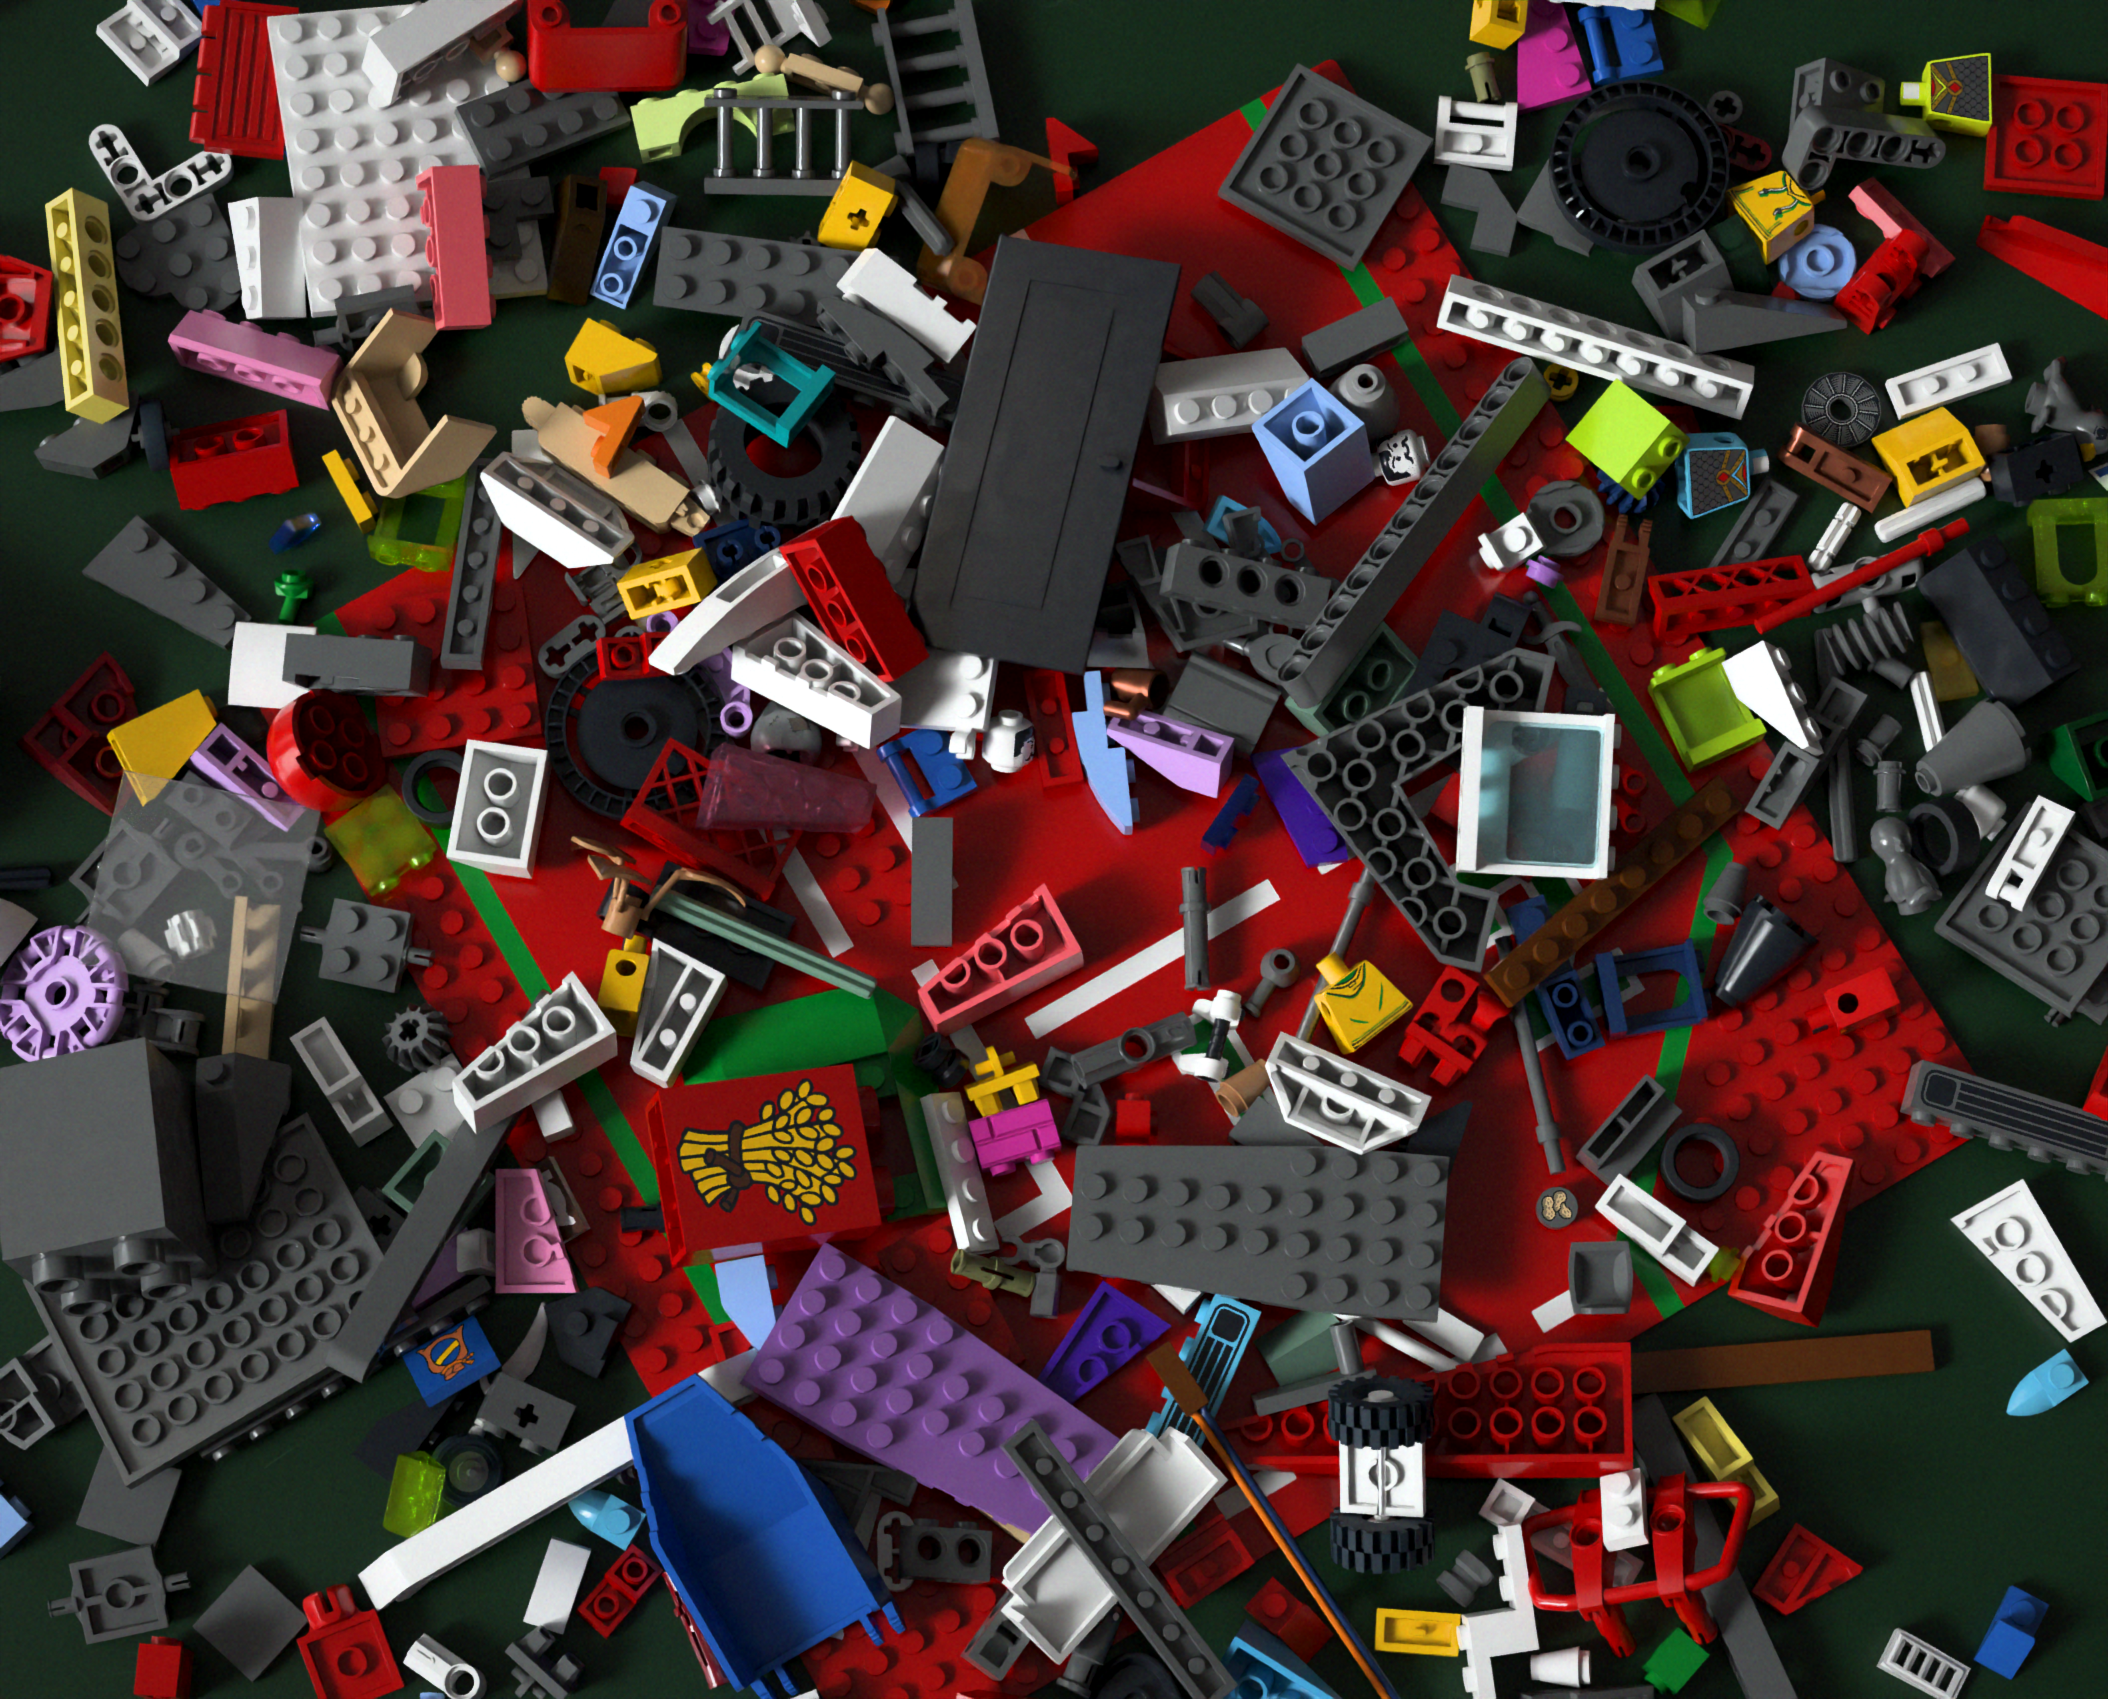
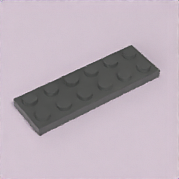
M663 226L653 306L742 318L746 307H750L806 326L822 328L817 321L819 316L816 313L818 301L824 296L844 301L842 297L845 293L836 285L862 252ZM887 255L894 262L899 263V257Z

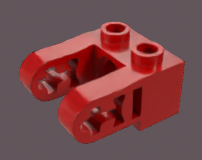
M1906 228L1902 229L1893 240L1887 237L1868 261L1840 290L1833 303L1834 307L1867 335H1870L1877 326L1884 329L1898 312L1894 306L1902 297L1909 301L1922 286L1923 282L1919 280V277L1930 253L1929 246L1918 234Z

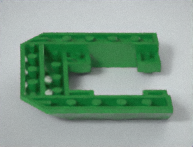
M876 986L870 999H865L842 988L710 1021L681 1070L685 1085L853 1063L857 1087L872 1085L878 1101L898 1096L917 1169L915 1173L892 1178L895 1207L893 1214L886 1215L888 1224L925 1214L931 1216L948 1211L920 1098L929 1094L939 1093L937 1083L932 1078V1074L930 1072H922L912 1062L915 1049L925 1038L918 1009L879 986Z

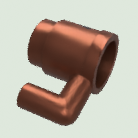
M1117 667L1110 677L1109 687L1111 696L1120 699L1122 702L1107 700L1103 707L1104 715L1125 720H1135L1145 708L1153 710L1161 708L1169 693L1167 673L1159 669Z

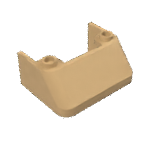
M390 308L336 378L331 390V402L375 491L381 496L400 498L460 478L494 437L497 430L492 425L445 414L431 431L415 397L425 386L428 379L427 366L421 353L438 332L436 331L435 319Z

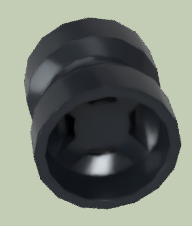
M935 1032L920 1042L915 1049L912 1062L922 1072H930L933 1080L942 1088L947 1089L957 1084L968 1070L970 1059L960 1049H952L949 1040L940 1033Z

